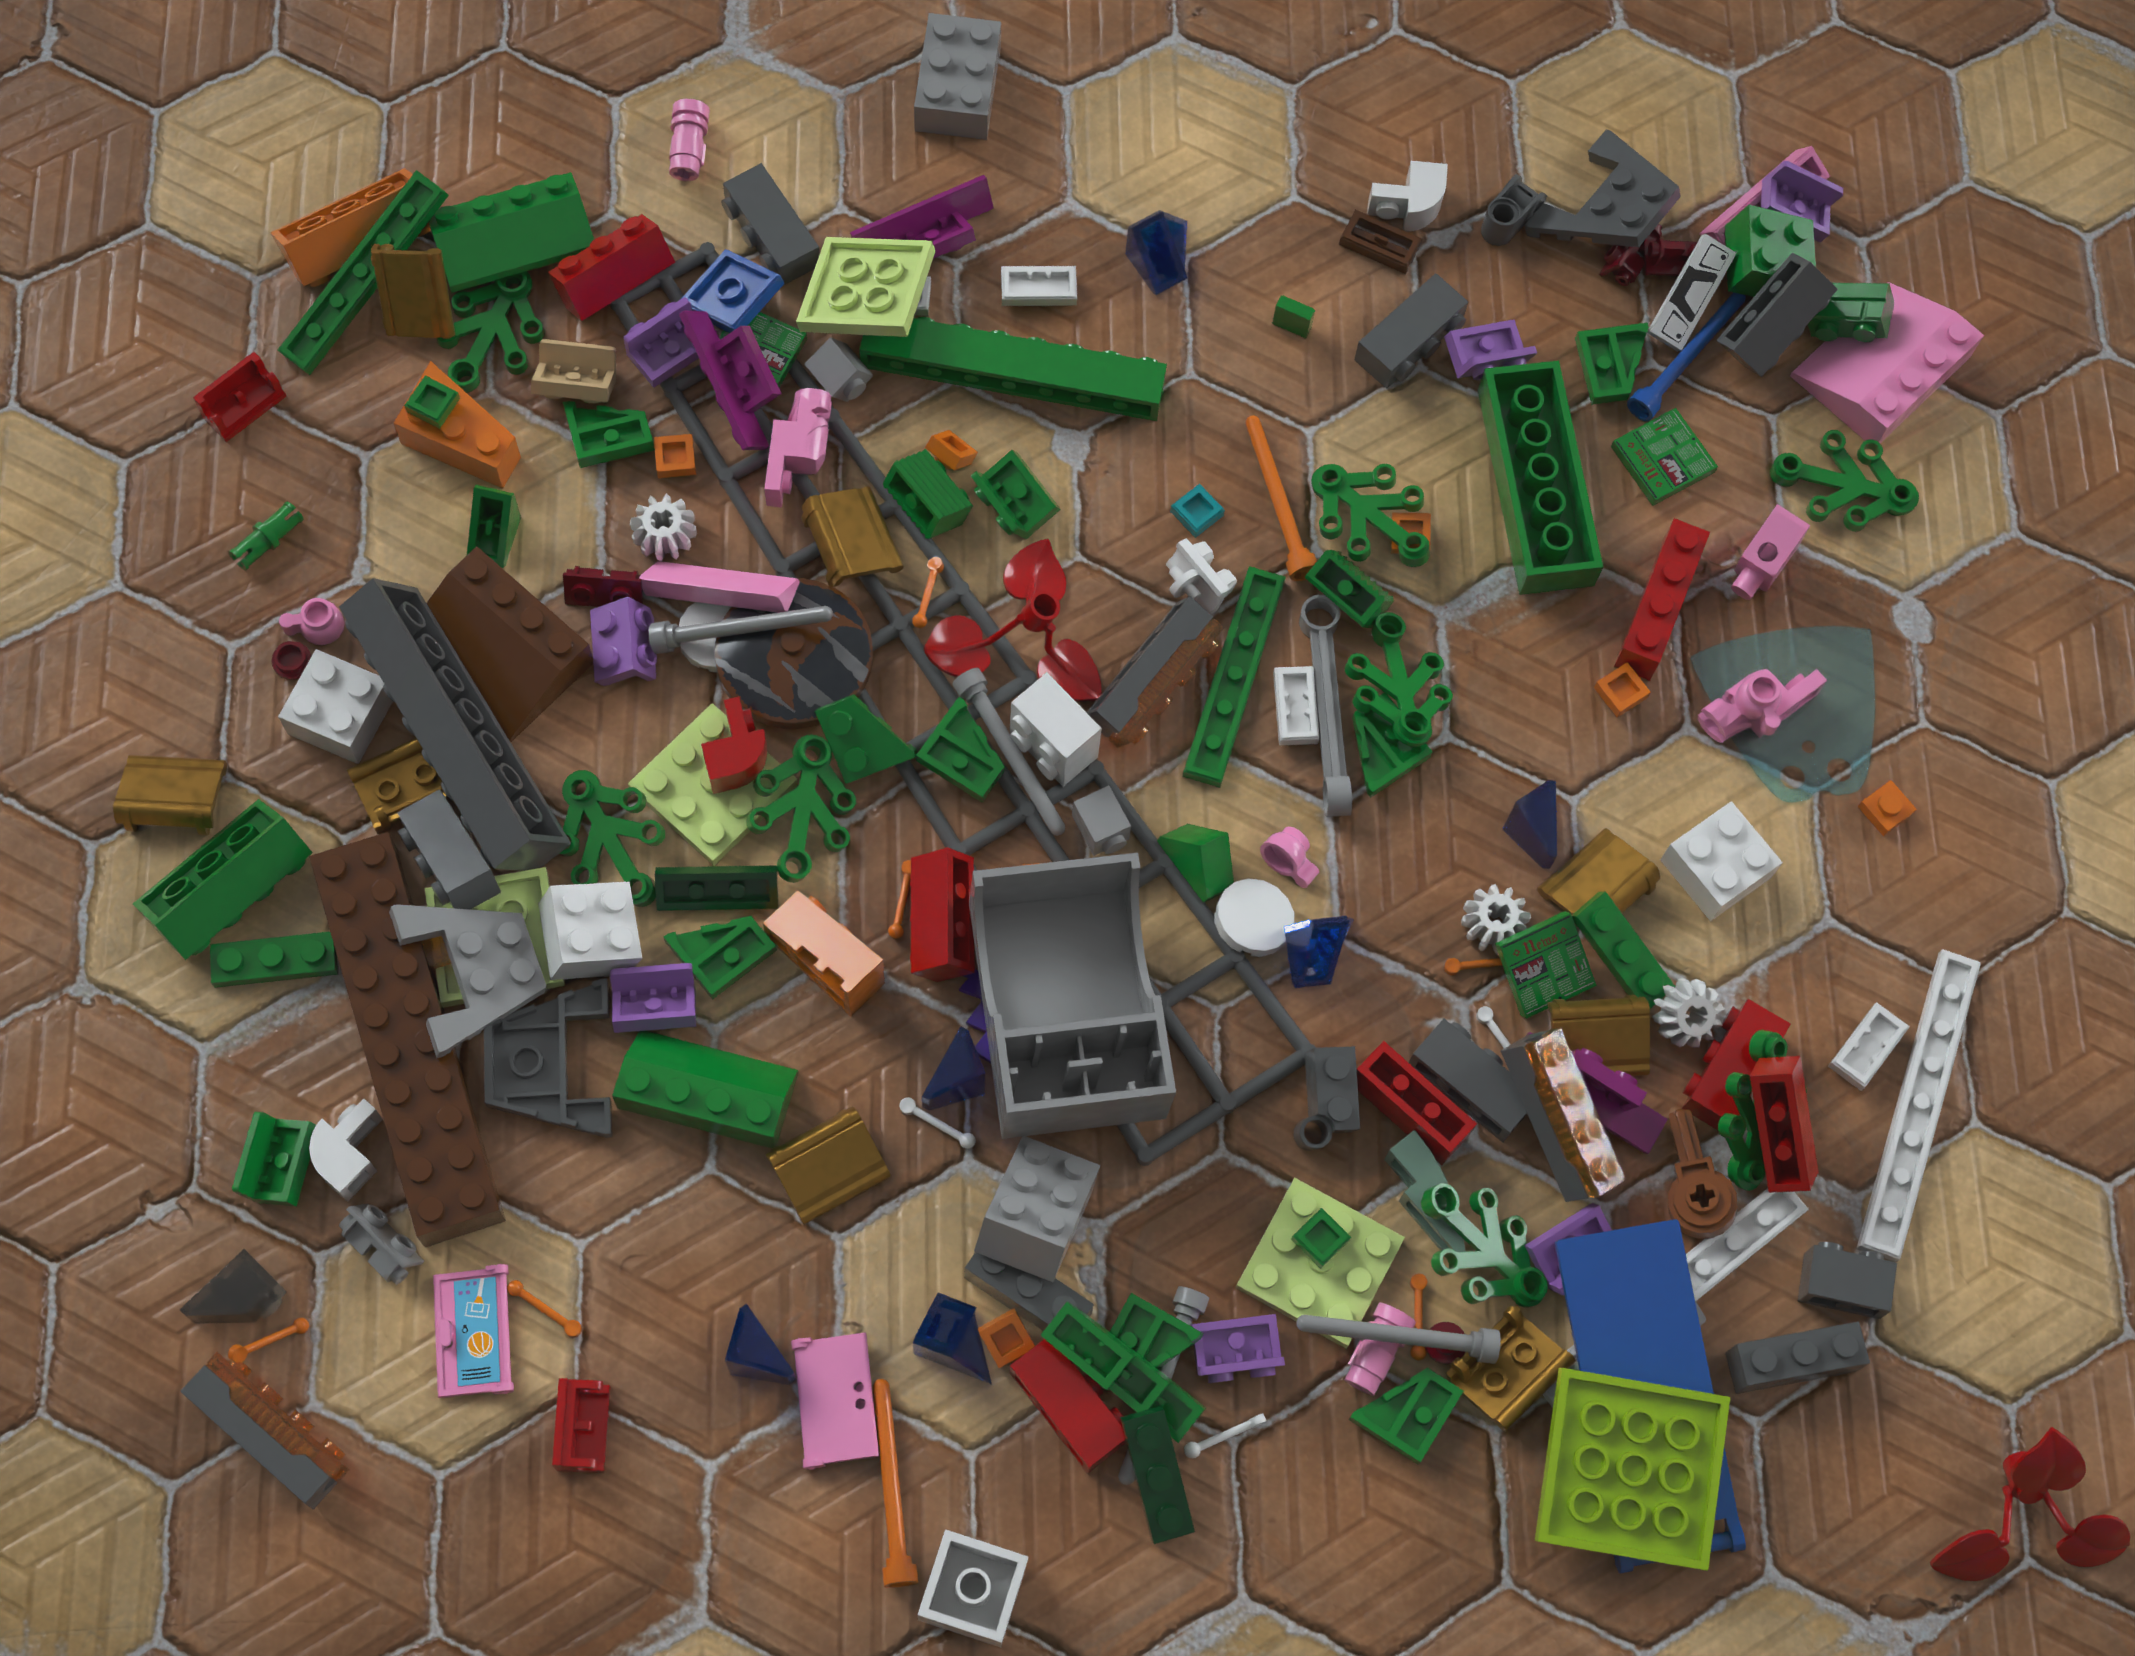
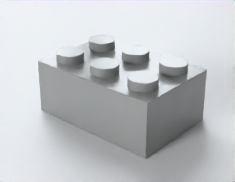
M929 13L914 104L915 131L987 140L1001 49L1000 21Z
M1022 1136L986 1212L974 1252L1054 1282L1088 1204L1101 1165Z

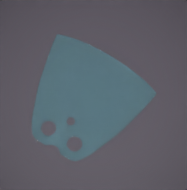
M1814 626L1776 630L1730 640L1712 646L1690 657L1693 667L1711 702L1717 698L1721 699L1726 690L1756 671L1768 669L1785 686L1798 674L1801 673L1806 677L1818 669L1827 679L1819 694L1782 721L1773 735H1763L1759 738L1751 728H1748L1731 738L1761 781L1775 796L1783 801L1798 802L1808 800L1814 793L1819 791H1829L1834 795L1849 794L1858 791L1862 787L1870 764L1875 721V680L1871 629L1848 626ZM1803 742H1813L1816 750L1811 754L1804 752L1802 749ZM1835 758L1846 760L1852 768L1851 777L1845 781L1832 779L1827 772L1828 763ZM1796 766L1800 768L1805 775L1804 784L1797 789L1786 787L1780 779V773L1784 767Z

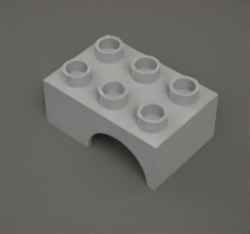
M1138 853L973 871L969 908L1002 1139L1167 1118L1176 1095L1161 995L1154 994L1143 947L1139 910L1140 862Z

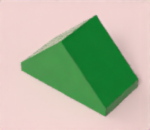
M480 485L474 487L466 556L475 547H478L501 568L506 566L521 520V514L514 493Z
M1186 824L1158 838L1157 842L1203 903L1221 895L1226 888L1234 883L1229 834L1227 832Z

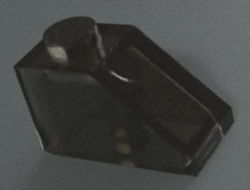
M243 1249L195 1294L180 1311L195 1324L256 1322L261 1317L267 1318L272 1315L282 1304L283 1300L281 1298L287 1291Z

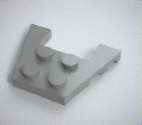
M411 905L391 906L389 913L400 946L434 937H443L466 1007L463 1010L427 1019L426 1027L436 1058L450 1053L452 1048L465 1040L469 1041L480 1034L487 1026L498 1019H504L545 992L547 986L522 913Z

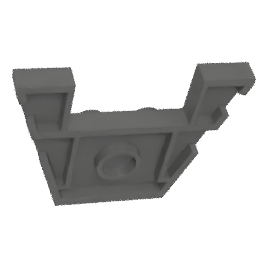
M1606 129L1588 150L1590 162L1613 170L1612 173L1576 215L1543 203L1525 224L1527 236L1540 238L1541 233L1557 235V240L1571 241L1574 236L1592 238V242L1598 244L1640 247L1679 200L1681 195L1677 184L1616 134Z
M607 978L592 982L593 985L574 992L570 990L559 994L558 998L537 1006L533 1004L517 1010L504 1019H498L484 1028L485 1104L488 1108L605 1138H613L611 1098L568 1100L566 1022L610 1018L609 983Z

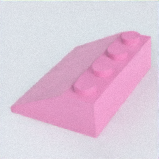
M1890 283L1894 298V309L1890 319L1887 338H1875L1871 342H1860L1854 338L1837 337L1834 341H1825L1790 375L1865 441L1872 439L1879 443L1884 441L1972 356L1984 337L1979 330L1956 311Z

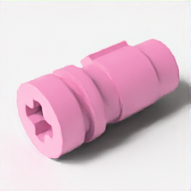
M680 99L673 104L671 130L674 133L671 138L669 174L681 181L696 180L699 177V169L704 165L706 144H704L703 137L708 131L707 123L709 122L710 109L699 100Z
M1379 1303L1372 1317L1375 1321H1369V1323L1414 1328L1416 1321L1404 1312L1384 1303ZM1366 1339L1359 1341L1348 1362L1351 1367L1344 1379L1345 1382L1366 1394L1374 1396L1381 1381H1384L1395 1359L1394 1356L1398 1348H1403L1405 1344Z

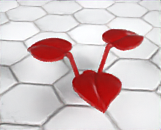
M1043 539L1024 547L1013 556L1005 567L1003 583L1006 591L1013 598L1026 599L1025 606L1014 620L990 637L983 639L982 630L975 621L961 615L950 616L941 620L934 627L928 641L924 645V652L928 659L944 673L958 677L973 668H980L983 673L991 663L989 652L985 647L993 644L1018 625L1023 624L1031 632H1046L1044 649L1048 655L1038 662V679L1045 673H1048L1075 701H1095L1102 694L1101 679L1091 655L1082 645L1071 639H1063L1054 648L1052 647L1053 632L1056 630V626L1052 622L1060 612L1059 601L1066 592V577L1053 552L1049 539Z
M2050 1427L2044 1437L2028 1451L2013 1453L2003 1461V1469L2009 1485L2002 1487L2005 1499L2001 1536L1998 1537L1996 1532L1989 1529L1968 1533L1939 1552L1930 1561V1565L1934 1570L1964 1581L1984 1580L2002 1571L2010 1559L2009 1553L2004 1546L2010 1542L2014 1497L2024 1504H2033L2043 1498L2062 1530L2068 1534L2056 1544V1550L2061 1559L2074 1566L2094 1567L2114 1560L2130 1546V1531L2121 1519L2106 1514L2088 1517L2082 1520L2076 1528L2068 1524L2050 1496L2048 1489L2064 1491L2074 1487L2083 1479L2086 1473V1464L2074 1443L2061 1432Z

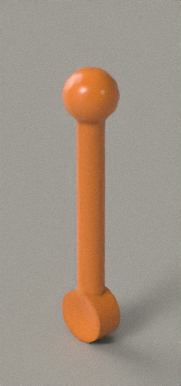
M933 557L927 563L930 570L918 614L912 618L913 626L918 629L924 628L927 624V617L925 615L937 574L944 569V564L939 557Z
M906 860L902 864V874L904 877L894 923L888 929V934L893 939H899L904 933L901 924L910 887L911 860Z
M1449 958L1445 962L1444 970L1449 975H1456L1459 970L1503 965L1500 958L1463 962L1456 958Z
M1420 1273L1413 1275L1410 1280V1286L1415 1291L1414 1320L1416 1324L1414 1328L1423 1329V1290L1427 1286L1428 1281L1426 1276ZM1414 1345L1410 1350V1354L1414 1360L1419 1361L1426 1357L1427 1351L1423 1346Z
M513 1280L508 1283L507 1292L509 1295L519 1296L564 1327L565 1333L569 1337L575 1338L581 1334L582 1327L577 1320H567L524 1290V1286L520 1281Z
M300 1317L294 1320L291 1326L244 1347L235 1344L229 1349L228 1357L235 1363H242L247 1358V1355L253 1351L294 1333H306L309 1329V1322L307 1319Z

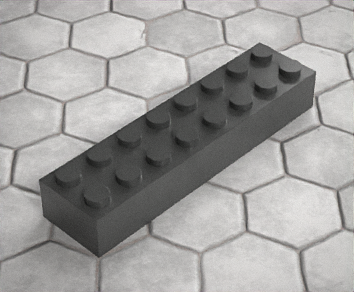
M372 578L339 606L346 618V628L359 640L365 650V660L378 672L384 682V692L397 704L403 714V724L409 732L416 736L422 746L424 759L430 766L435 768L441 778V787L444 793L457 805L462 814L461 821L466 829L476 837L482 847L480 852L485 861L494 869L525 871L543 867L567 848L571 842L418 588Z

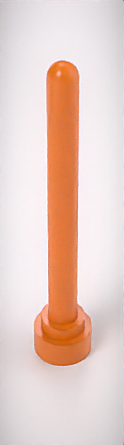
M1251 415L1246 419L1245 424L1290 552L1287 555L1286 567L1292 581L1306 580V574L1317 562L1314 553H1311L1308 548H1304L1261 421L1257 416Z
M878 1379L873 1384V1395L890 1558L886 1559V1567L882 1568L884 1587L898 1588L917 1584L918 1573L917 1565L912 1564V1557L907 1556L890 1385L887 1380Z

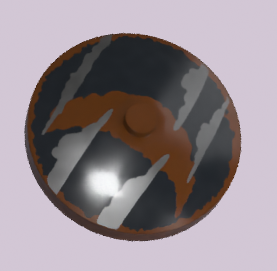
M797 578L800 583L788 611L828 606L833 611V617L830 621L717 637L715 641L717 673L729 698L739 696L742 710L750 708L754 720L783 729H803L818 726L820 722L815 713L817 708L853 694L859 698L869 680L873 664L870 629L858 607L846 595L834 587L804 578ZM731 607L722 621L777 612Z

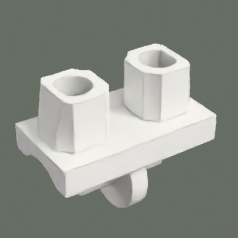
M1186 538L1178 542L1176 552L1166 563V566L1170 569L1169 574L1175 580L1169 591L1175 598L1187 594L1188 597L1191 596L1209 614L1217 612L1224 598L1232 592L1237 584V579L1229 570L1222 569L1216 573L1212 569L1210 564L1214 559L1212 549L1205 541L1192 545Z

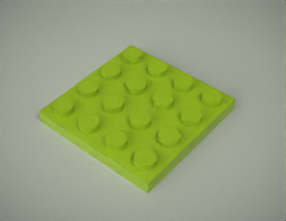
M1558 1368L1535 1541L1708 1571L1730 1397L1573 1369Z

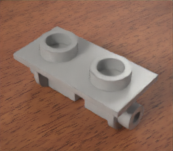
M362 1204L349 1206L346 1209L350 1215L346 1216L339 1224V1227L343 1230L341 1235L361 1255H366L372 1246L377 1249L368 1262L387 1282L393 1281L396 1285L401 1283L408 1276V1272L405 1270L406 1267L424 1263V1260L415 1252V1244L406 1236L397 1234L387 1223L388 1218L385 1213L378 1207Z

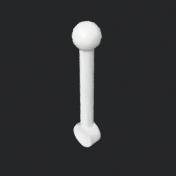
M1487 1006L1478 1009L1476 1014L1477 1020L1482 1024H1487L1503 1048L1511 1045L1492 1019V1009Z
M906 1097L901 1100L900 1110L903 1114L916 1115L959 1140L963 1148L970 1149L975 1145L976 1139L973 1134H963L916 1107V1103L912 1098Z
M1262 1413L1199 1443L1188 1442L1184 1447V1453L1188 1458H1196L1202 1450L1251 1428L1258 1427L1266 1423L1267 1420Z

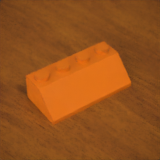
M404 168L270 232L297 280L303 286L310 284L311 287H316L331 279L330 274L342 267L413 174ZM429 222L417 237L431 231Z

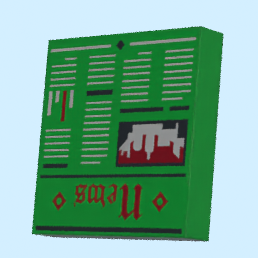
M759 312L748 326L751 327L774 379L780 388L807 341V333L800 332L799 329ZM723 330L719 339L721 340L730 333Z
M1677 408L1615 439L1611 445L1613 451L1652 506L1710 476L1718 468Z
M1561 912L1495 943L1520 1015L1526 1019L1548 1009V1002H1553L1554 999L1567 1000L1597 986L1570 912Z

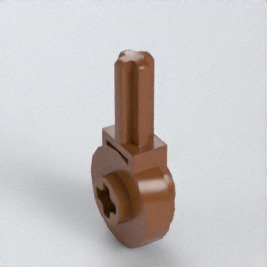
M1678 1109L1668 1116L1679 1163L1674 1164L1676 1180L1672 1183L1668 1193L1669 1215L1672 1220L1677 1219L1679 1221L1681 1231L1684 1234L1697 1239H1711L1723 1234L1733 1224L1737 1215V1193L1731 1181L1722 1173L1715 1171L1711 1156H1703L1692 1112L1690 1110ZM1704 1197L1709 1206L1701 1207L1697 1198Z

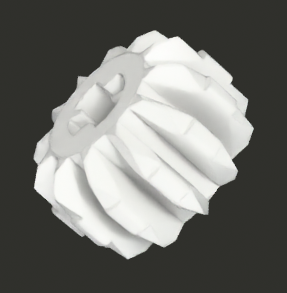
M666 493L662 502H657L650 495L648 499L649 507L637 504V517H633L630 520L631 530L634 531L632 534L633 543L636 546H641L642 554L645 557L655 552L656 559L662 561L665 554L670 553L677 560L679 557L678 548L689 551L691 547L690 539L695 538L697 535L696 526L693 524L695 521L694 513L691 510H686L685 502L682 499L671 503V497Z
M1494 884L1490 886L1488 894L1482 889H1478L1473 895L1474 900L1466 901L1463 909L1467 914L1462 917L1461 925L1471 928L1466 935L1467 941L1476 938L1481 940L1478 947L1480 951H1484L1488 944H1492L1493 950L1497 955L1495 943L1527 929L1524 924L1529 922L1531 914L1521 910L1526 903L1525 898L1511 899L1513 894L1512 887L1507 888L1504 894H1500L1498 887ZM1489 916H1491L1493 919L1500 917L1503 921L1502 923L1499 920H1495L1492 922L1489 919Z
M1681 978L1677 979L1675 988L1670 985L1663 986L1666 995L1665 999L1659 998L1654 1000L1655 1005L1661 1007V1011L1652 1016L1655 1022L1661 1024L1658 1030L1660 1035L1670 1038L1671 1043L1679 1047L1684 1046L1686 1043L1691 1047H1699L1701 1037L1708 1041L1714 1040L1710 1029L1712 1026H1723L1721 1021L1716 1019L1715 1016L1724 1010L1722 1004L1715 1002L1719 995L1716 990L1710 987L1706 988L1705 982L1698 979L1689 982V980Z

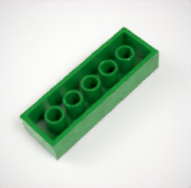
M1558 360L1485 368L1477 391L1519 595L1593 587L1603 569V562L1560 362Z

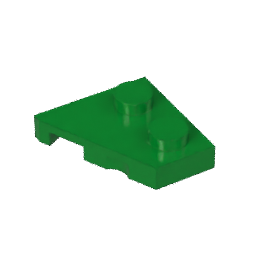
M1647 322L1577 332L1575 342L1591 405L1629 399L1635 380V373L1640 362L1643 343L1649 328Z
M573 401L563 402L580 468L655 450L645 411L631 409L616 410L613 407L598 405L596 410L577 408L576 403Z
M1385 692L1379 695L1380 698L1398 709ZM1357 710L1354 712L1352 721L1366 791L1370 798L1431 758L1433 752L1427 744L1419 747L1403 744L1394 735L1393 725L1374 711L1364 713Z
M854 694L817 708L815 711L846 784L915 758L917 755L915 747L911 744L907 745L890 730L891 726L880 717L874 716L869 711L868 706Z
M961 697L957 698L916 755L918 763L980 802L985 800L1003 775L1005 768L996 751L991 749L985 733L980 725L977 726L967 709L966 702Z
M752 916L733 919L723 925L714 923L700 926L701 930L678 935L676 932H672L664 936L665 943L682 963L692 964L694 978L712 1000L777 951L776 945Z
M1133 1293L1129 1295L1110 1330V1333L1157 1369L1201 1340L1204 1334Z
M1426 1368L1403 1384L1394 1387L1382 1394L1381 1397L1354 1411L1349 1420L1419 1465L1464 1391L1431 1369Z

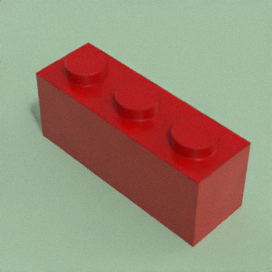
M641 214L625 220L620 228L609 235L596 238L590 243L588 248L580 253L562 259L558 266L548 273L566 309L583 321L675 263V260L659 226Z
M949 847L911 857V974L935 982H941L975 973L974 937L969 908L974 857Z
M1747 999L1740 1009L1732 1006L1722 1022L1723 1026H1720L1726 1030V1033L1720 1042L1715 1039L1711 1042L1701 1059L1707 1063V1066L1701 1075L1694 1072L1682 1092L1688 1096L1682 1109L1690 1110L1693 1116L1718 1130L1720 1118L1725 1113L1740 1115L1733 1097L1729 1096L1726 1092L1725 1084L1728 1076L1733 1072L1751 1075L1757 1063L1751 1058L1749 1053V1044L1752 1036L1759 1030H1767L1779 1033L1783 1038L1791 1023L1750 999Z
M1385 1041L1356 1069L1358 1091L1407 1135L1415 1130L1441 1166L1462 1145L1477 1125L1474 1120Z
M1801 1056L1759 1058L1750 1075L1768 1191L1769 1193L1811 1191L1819 1170Z
M1043 1339L1010 1365V1375L1087 1474L1126 1444L1120 1417H1123L1121 1412L1116 1407L1109 1410L1100 1399L1103 1391L1099 1384L1089 1375L1083 1376L1073 1362L1048 1341Z

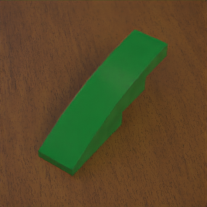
M1068 1301L1040 1335L1104 1389L1111 1390L1136 1412L1162 1406L1165 1411L1171 1438L1177 1443L1183 1439L1206 1409V1407L1141 1355Z

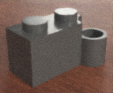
M1355 1046L1313 1048L1305 1052L1308 1118L1302 1119L1297 1123L1293 1134L1294 1140L1300 1148L1308 1151L1316 1150L1329 1143L1332 1133H1350L1360 1130ZM1308 1122L1318 1125L1321 1130V1139L1318 1144H1312L1305 1138L1304 1128Z

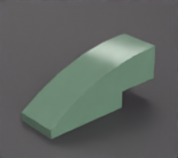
M1413 1130L1393 1146L1384 1159L1408 1187L1399 1202L1440 1250L1451 1248L1456 1252H1465L1464 1239L1443 1219H1433L1422 1210L1421 1200L1424 1192L1430 1187L1440 1183L1448 1184L1430 1149L1418 1133Z

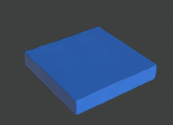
M725 249L682 298L686 297L691 303L692 311H707L714 326L731 333L740 326H748L784 285V281L781 275Z

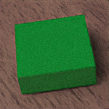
M1281 295L1275 307L1272 324L1306 339L1312 328L1315 310L1312 307Z
M425 375L404 406L406 412L440 429L460 400V396L457 391Z
M1321 1208L1292 1236L1291 1240L1321 1269L1350 1241L1351 1236Z

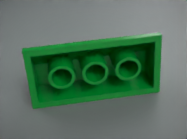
M571 172L563 175H552L545 180L527 185H517L510 190L489 196H479L474 200L457 205L443 206L437 210L429 221L436 248L441 249L445 275L451 293L560 262L568 256L576 255L585 250L594 240L580 193Z
M258 799L137 899L133 905L172 948L186 960L191 955H197L209 946L211 938L223 928L226 929L236 924L241 919L243 911L250 905L267 898L273 892L274 885L282 878L299 871L304 866L306 858L313 852L284 817Z
M639 1031L624 1056L612 1097L616 1107L621 1110L774 1148L778 1144L799 1072L796 1069L648 1031Z

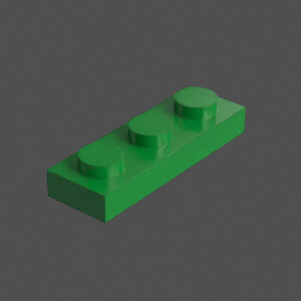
M1606 891L1595 894L1572 914L1576 926L1627 995L1645 997L1651 1009L1655 1005V999H1662L1665 996L1663 986L1670 985L1674 988L1676 987Z
M331 932L210 944L211 984L214 988L338 975L337 953Z

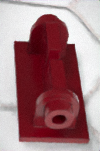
M1658 224L1646 239L1656 240L1661 238L1662 226ZM1643 243L1640 247L1612 245L1604 256L1606 263L1599 275L1602 277L1612 272L1616 275V281L1623 286H1628L1629 283L1635 282L1645 265V260L1636 253L1638 251L1644 256Z
M1657 238L1656 240L1645 239L1643 249L1646 275L1679 276L1697 242L1663 240L1662 238Z
M575 566L574 569H567L566 573H563L565 604L600 607L625 597H630L643 604L642 579H639L638 571L611 570L610 576H604L603 569Z

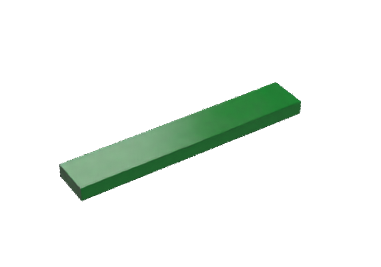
M416 170L277 351L311 375L378 288L374 266H372L371 261L372 246L374 244H380V246L392 244L394 250H407L449 195Z
M1249 566L1182 777L1218 788L1221 787L1283 590L1285 576Z

